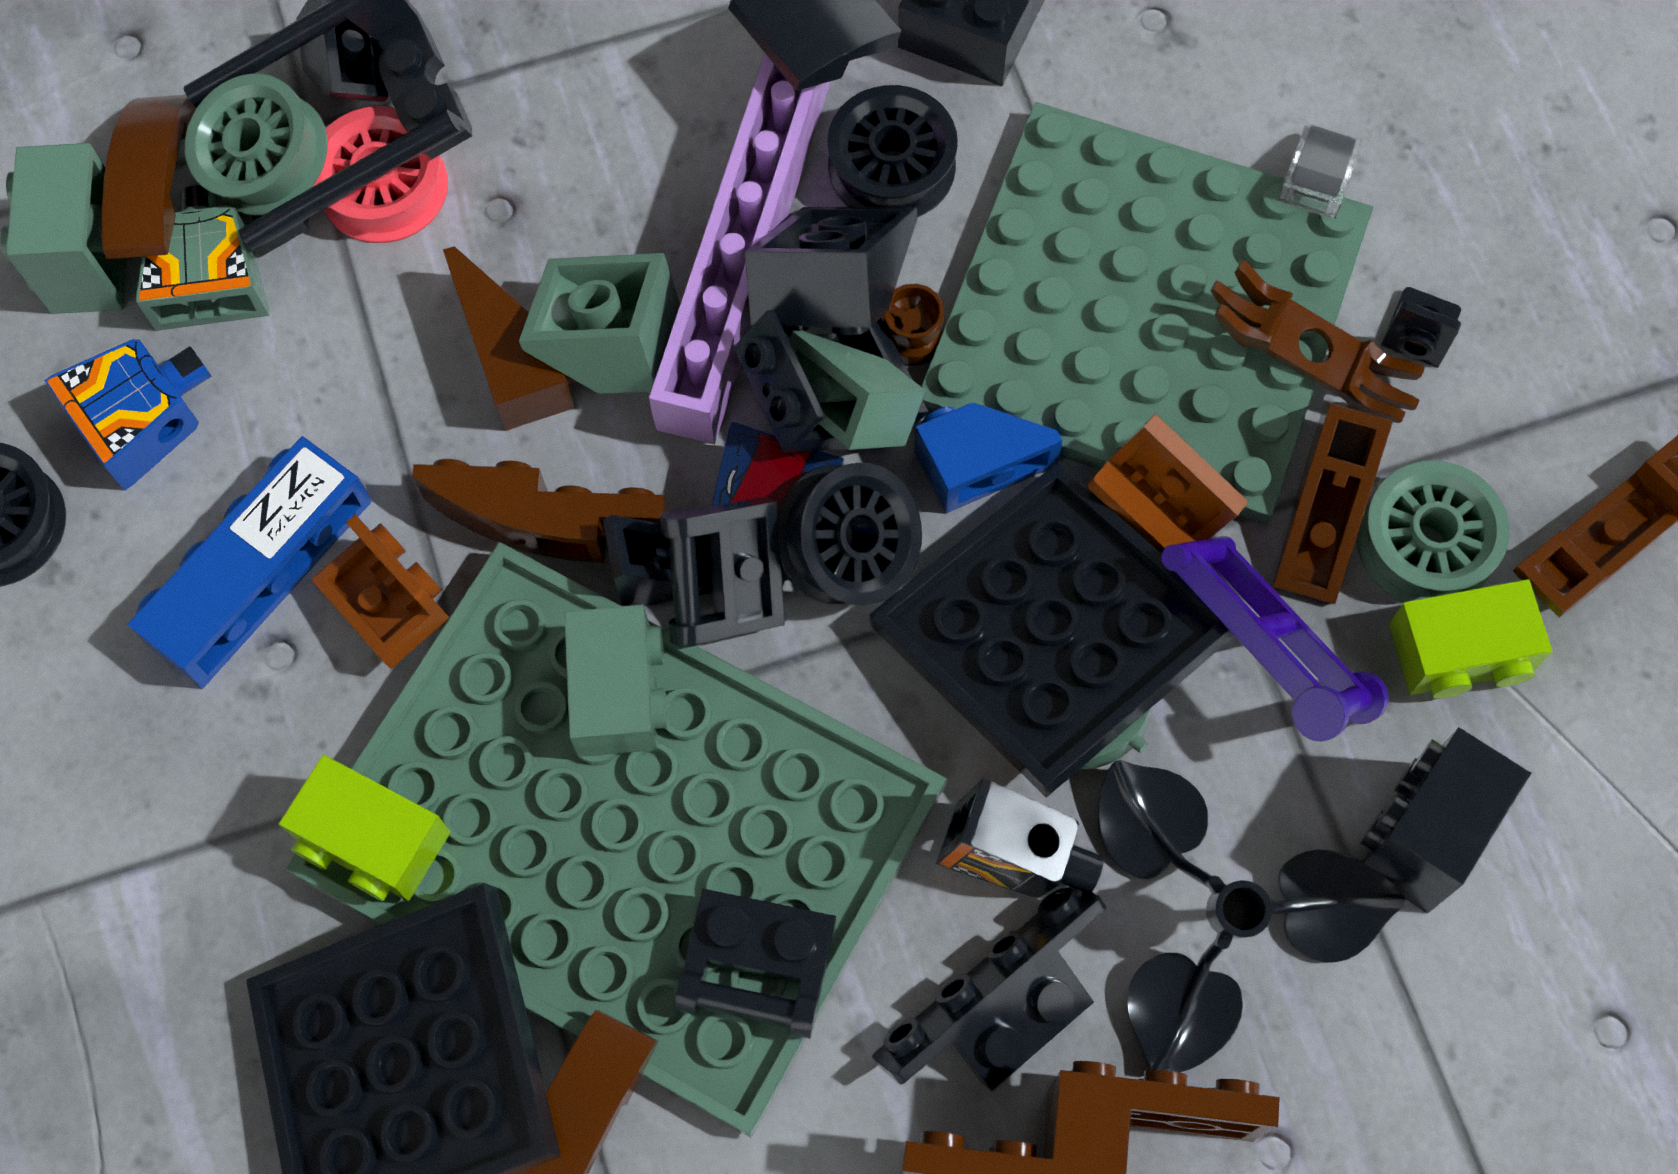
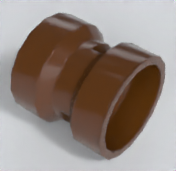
M917 283L904 284L896 288L889 309L883 315L884 325L905 365H922L932 360L943 334L944 306L938 293L928 286Z

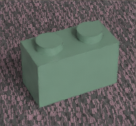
M644 604L564 611L570 740L578 757L657 750L656 729L668 727L665 689H654L652 666L664 665L661 626H650Z

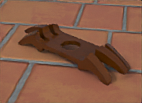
M1244 260L1240 261L1234 273L1239 284L1253 303L1237 295L1223 283L1217 280L1214 282L1210 291L1220 304L1217 307L1215 316L1224 329L1242 347H1254L1269 354L1346 401L1349 408L1382 416L1395 423L1402 422L1406 413L1402 409L1415 410L1417 408L1419 399L1391 386L1374 374L1417 380L1424 372L1425 367L1422 365L1394 358L1381 350L1374 341L1362 342L1291 300L1293 293L1266 283L1252 266ZM1303 332H1316L1326 340L1329 354L1325 362H1312L1302 354L1299 347V338Z

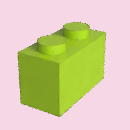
M1529 579L1403 602L1388 624L1409 695L1432 691L1433 698H1449L1469 691L1473 683L1494 680L1497 687L1517 685L1532 679L1535 676L1534 671L1553 652Z
M324 754L279 822V825L296 840L290 849L292 852L324 870L328 868L331 861H334L353 871L348 882L380 901H384L388 893L391 892L409 902L451 833L438 815Z

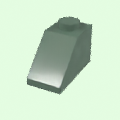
M793 331L790 344L825 415L818 424L849 450L906 446L926 390L884 358L805 331Z

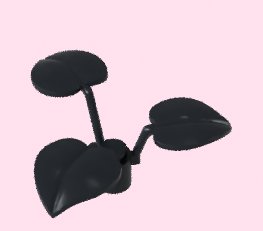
M1117 760L1112 763L1105 775L1099 795L1098 823L1104 847L1115 864L1132 876L1139 879H1150L1161 874L1172 861L1180 871L1203 884L1212 892L1207 902L1206 915L1209 924L1218 934L1213 943L1202 954L1198 964L1196 965L1190 958L1180 953H1163L1144 962L1134 973L1130 981L1126 1002L1128 1018L1150 1070H1167L1180 1073L1190 1070L1214 1056L1235 1033L1243 1009L1241 988L1232 977L1220 972L1209 971L1214 960L1224 949L1229 948L1232 939L1256 936L1268 926L1272 914L1286 913L1284 921L1285 934L1291 945L1298 952L1312 960L1323 963L1340 962L1358 955L1367 948L1385 924L1405 903L1403 894L1384 875L1354 857L1332 850L1317 849L1305 851L1295 855L1283 864L1278 875V885L1284 898L1283 901L1270 900L1267 892L1261 886L1251 881L1240 880L1225 884L1219 876H1212L1186 860L1182 853L1189 852L1202 843L1208 828V809L1205 800L1191 782L1169 770L1141 766L1123 760Z

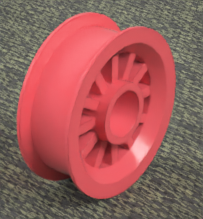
M372 106L357 109L339 117L327 126L328 150L326 161L319 178L313 186L408 133L400 122L395 108ZM420 154L325 208L324 212L339 231L353 239L368 243H389L403 240L424 229L441 210L448 191L446 167L440 155L430 159L427 155Z

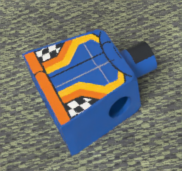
M132 339L53 374L44 381L104 467L119 485L126 490L133 486L196 430L199 422L181 396L212 376L191 346L158 366L140 340Z

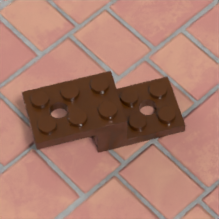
M1074 1061L1072 1070H1060L1048 1090L1043 1158L1036 1157L1037 1146L1030 1143L994 1140L993 1147H990L989 1151L964 1148L965 1137L962 1135L939 1131H922L919 1142L906 1141L902 1174H1126L1130 1127L1254 1142L1278 1127L1280 1097L1259 1095L1260 1084L1247 1080L1217 1079L1216 1088L1187 1086L1188 1075L1180 1072L1145 1070L1144 1079L1115 1077L1116 1066L1094 1061Z

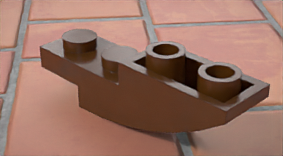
M439 459L433 465L413 464L412 476L427 503L449 519L474 533L536 555L569 561L604 563L606 535L603 520L614 515L660 523V515L668 511L664 495H655L648 489L638 487L623 488L617 494L592 493L589 489L581 486L567 485L558 487L555 492H549L540 468H532L530 465L520 461H501L495 467L470 466L466 462L456 459Z

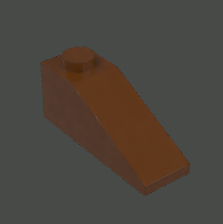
M455 246L444 249L443 252L505 431L574 409L575 406L569 386L579 382L528 354L521 348L519 339L529 311Z
M1328 401L1324 402L1304 467L1273 587L1336 604L1393 424L1392 420Z

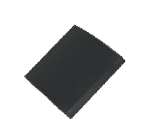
M731 0L728 6L731 13L796 91L841 79L850 60L894 49L902 32L876 0Z

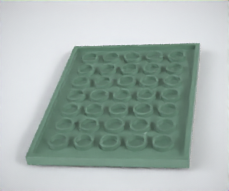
M499 542L351 768L438 815L451 831L410 901L408 902L391 892L388 893L384 901L368 895L348 882L353 871L334 861H331L328 868L324 870L295 854L286 870L296 878L378 925L482 883L496 887L526 1010L575 1038H578L593 1012L600 1010L658 1040L642 1076L752 1138L806 1038L790 1035V1027L698 1008L696 1015L675 1011L676 992L681 973L684 969L702 888L836 916L835 930L816 1015L817 1020L946 787L947 778L696 645L682 646L671 643L669 631L662 627L664 665L652 666L654 689H665L668 727L656 729L657 750L578 757L570 740L564 611L620 607V605ZM649 621L650 626H658ZM710 964L705 979L706 982L793 1000L797 999L800 983Z

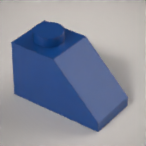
M972 402L958 409L951 406L943 407L926 416L922 423L916 426L915 454L945 512L949 513L1049 470L1059 460L1063 440L1055 429Z

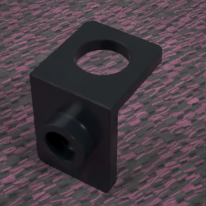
M1406 287L1401 294L1381 346L1438 368L1460 330L1461 322L1458 321L1461 313V307L1412 287Z

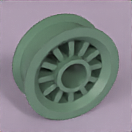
M259 73L232 78L211 91L195 110L185 137L186 162L195 180L209 192L218 195L226 205L236 208L239 213L251 216H262L313 187L322 172L328 150L326 128L317 111L310 104L300 99L295 91L284 81L271 75Z
M1434 460L1415 462L1391 473L1375 491L1371 502L1365 509L1357 534L1358 552L1362 564L1371 579L1384 592L1401 602L1479 589L1485 584L1504 558L1509 544V520L1506 509L1498 494L1476 473L1450 462ZM1420 527L1434 528L1442 535L1444 542L1438 543L1429 540L1424 536ZM1395 547H1402V549L1397 551ZM1408 560H1410V561H1412L1413 563H1415V565L1410 564V563L1408 562ZM1426 567H1430L1431 572L1425 571Z

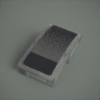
M1306 122L1278 201L1336 219L1362 140Z

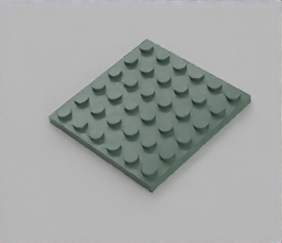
M1035 102L921 386L926 390L923 402L928 413L948 406L958 409L974 402L1055 429L1063 440L1060 457L1096 469H1100L1123 443L1154 414H1157L1249 501L1238 516L1268 526L1316 382L1257 348L1242 347L1237 343L1215 316L1217 307L1220 304L1210 290L1217 280L1237 295L1253 303L1239 284L1234 273L1240 261L1244 260L1252 266L1266 283L1293 293L1291 300L1335 325L1374 206L1342 196L1327 195L1293 184L1292 181ZM1312 331L1303 332L1299 338V347L1302 354L1312 362L1322 363L1328 347L1326 340L1320 334Z

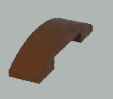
M186 95L133 99L124 107L116 122L109 145L103 186L102 247L106 259L168 255L176 217L169 194L180 141L185 140L188 125L197 109Z
M1678 435L1646 460L1626 481L1563 532L1560 530L1513 570L1521 580H1530L1533 592L1559 618L1608 581L1678 522Z
M595 1010L546 1092L561 1157L517 1174H589L621 1107L628 1104L658 1040L600 1010Z

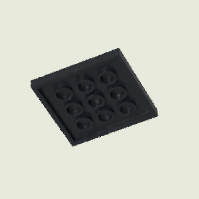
M1058 462L869 614L871 627L1046 798L1234 637V634L1175 571L1168 570L1163 565L1161 560L1162 553Z
M486 883L479 884L246 979L282 1174H517L561 1157L496 887Z

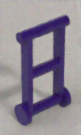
M1220 536L1173 544L1163 550L1161 555L1163 565L1168 570L1175 571L1292 697L1295 701L1292 708L1293 721L1303 736L1313 741H1327L1340 735L1345 730L1348 721L1355 724H1367L1384 714L1389 702L1388 690L1384 682L1375 674L1367 671L1352 673L1236 550V544L1230 537ZM1209 564H1211L1224 577V579L1238 592V594L1251 606V608L1260 617L1256 616V614L1243 602V600L1230 588V586L1217 574V572ZM1279 639H1281L1291 649V651L1304 663V665L1318 678V680L1324 686H1322L1309 673V671L1296 659V657L1283 645V643Z

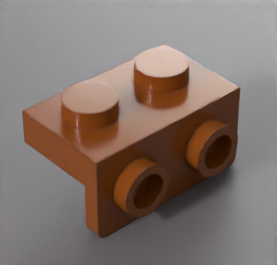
M1154 414L1123 443L1088 482L1089 489L1160 553L1169 545L1211 538L1237 517L1249 502L1157 414Z
M354 514L345 523L359 538L317 573L311 581L376 655L392 669L446 622L449 616L433 600L442 589L417 562L406 570L397 560L406 550L381 523L370 531L359 517Z

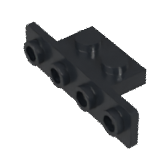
M1072 887L1061 888L1049 894L1040 903L1038 913L1017 931L1008 932L996 939L989 947L986 958L967 974L958 975L947 981L938 990L935 997L936 1000L917 1017L904 1020L893 1027L885 1036L883 1046L872 1055L874 1061L880 1069L898 1084H904L952 1043L981 1084L991 1091L996 1089L1094 1003L1059 953V950L1106 910L1107 906L1101 897L1093 892L1085 893Z

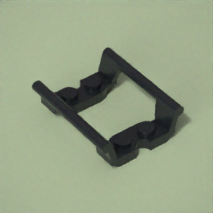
M331 0L184 86L183 89L187 98L197 108L203 99L222 83L241 75L255 74L346 20H350L367 34L377 39L382 48L378 64L380 75L399 120L408 133L262 216H253L254 221L239 229V234L249 249L253 250L258 246H263L269 252L309 230L308 222L314 214L420 154H425L430 159H433L473 136L471 123L458 94L448 83L435 85L436 75L445 64L430 31L419 12L409 0Z

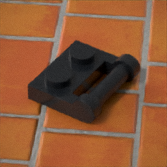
M759 497L695 510H670L660 515L661 535L668 538L675 615V618L669 621L671 643L682 646L697 645L785 625L777 501L767 497ZM709 534L714 613L701 616L695 536Z
M702 888L686 961L676 992L675 1011L696 1015L698 1008L790 1027V1035L811 1039L835 930L836 916ZM710 964L800 983L797 999L793 1000L706 982L708 966Z

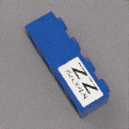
M301 436L290 449L282 450L272 459L267 468L266 475L248 494L241 495L230 504L225 512L223 521L207 539L194 544L185 553L181 560L180 568L161 588L151 591L142 599L136 609V615L127 625L147 646L203 689L349 528L345 522L354 514L359 517L371 504L372 500L359 477L304 436Z

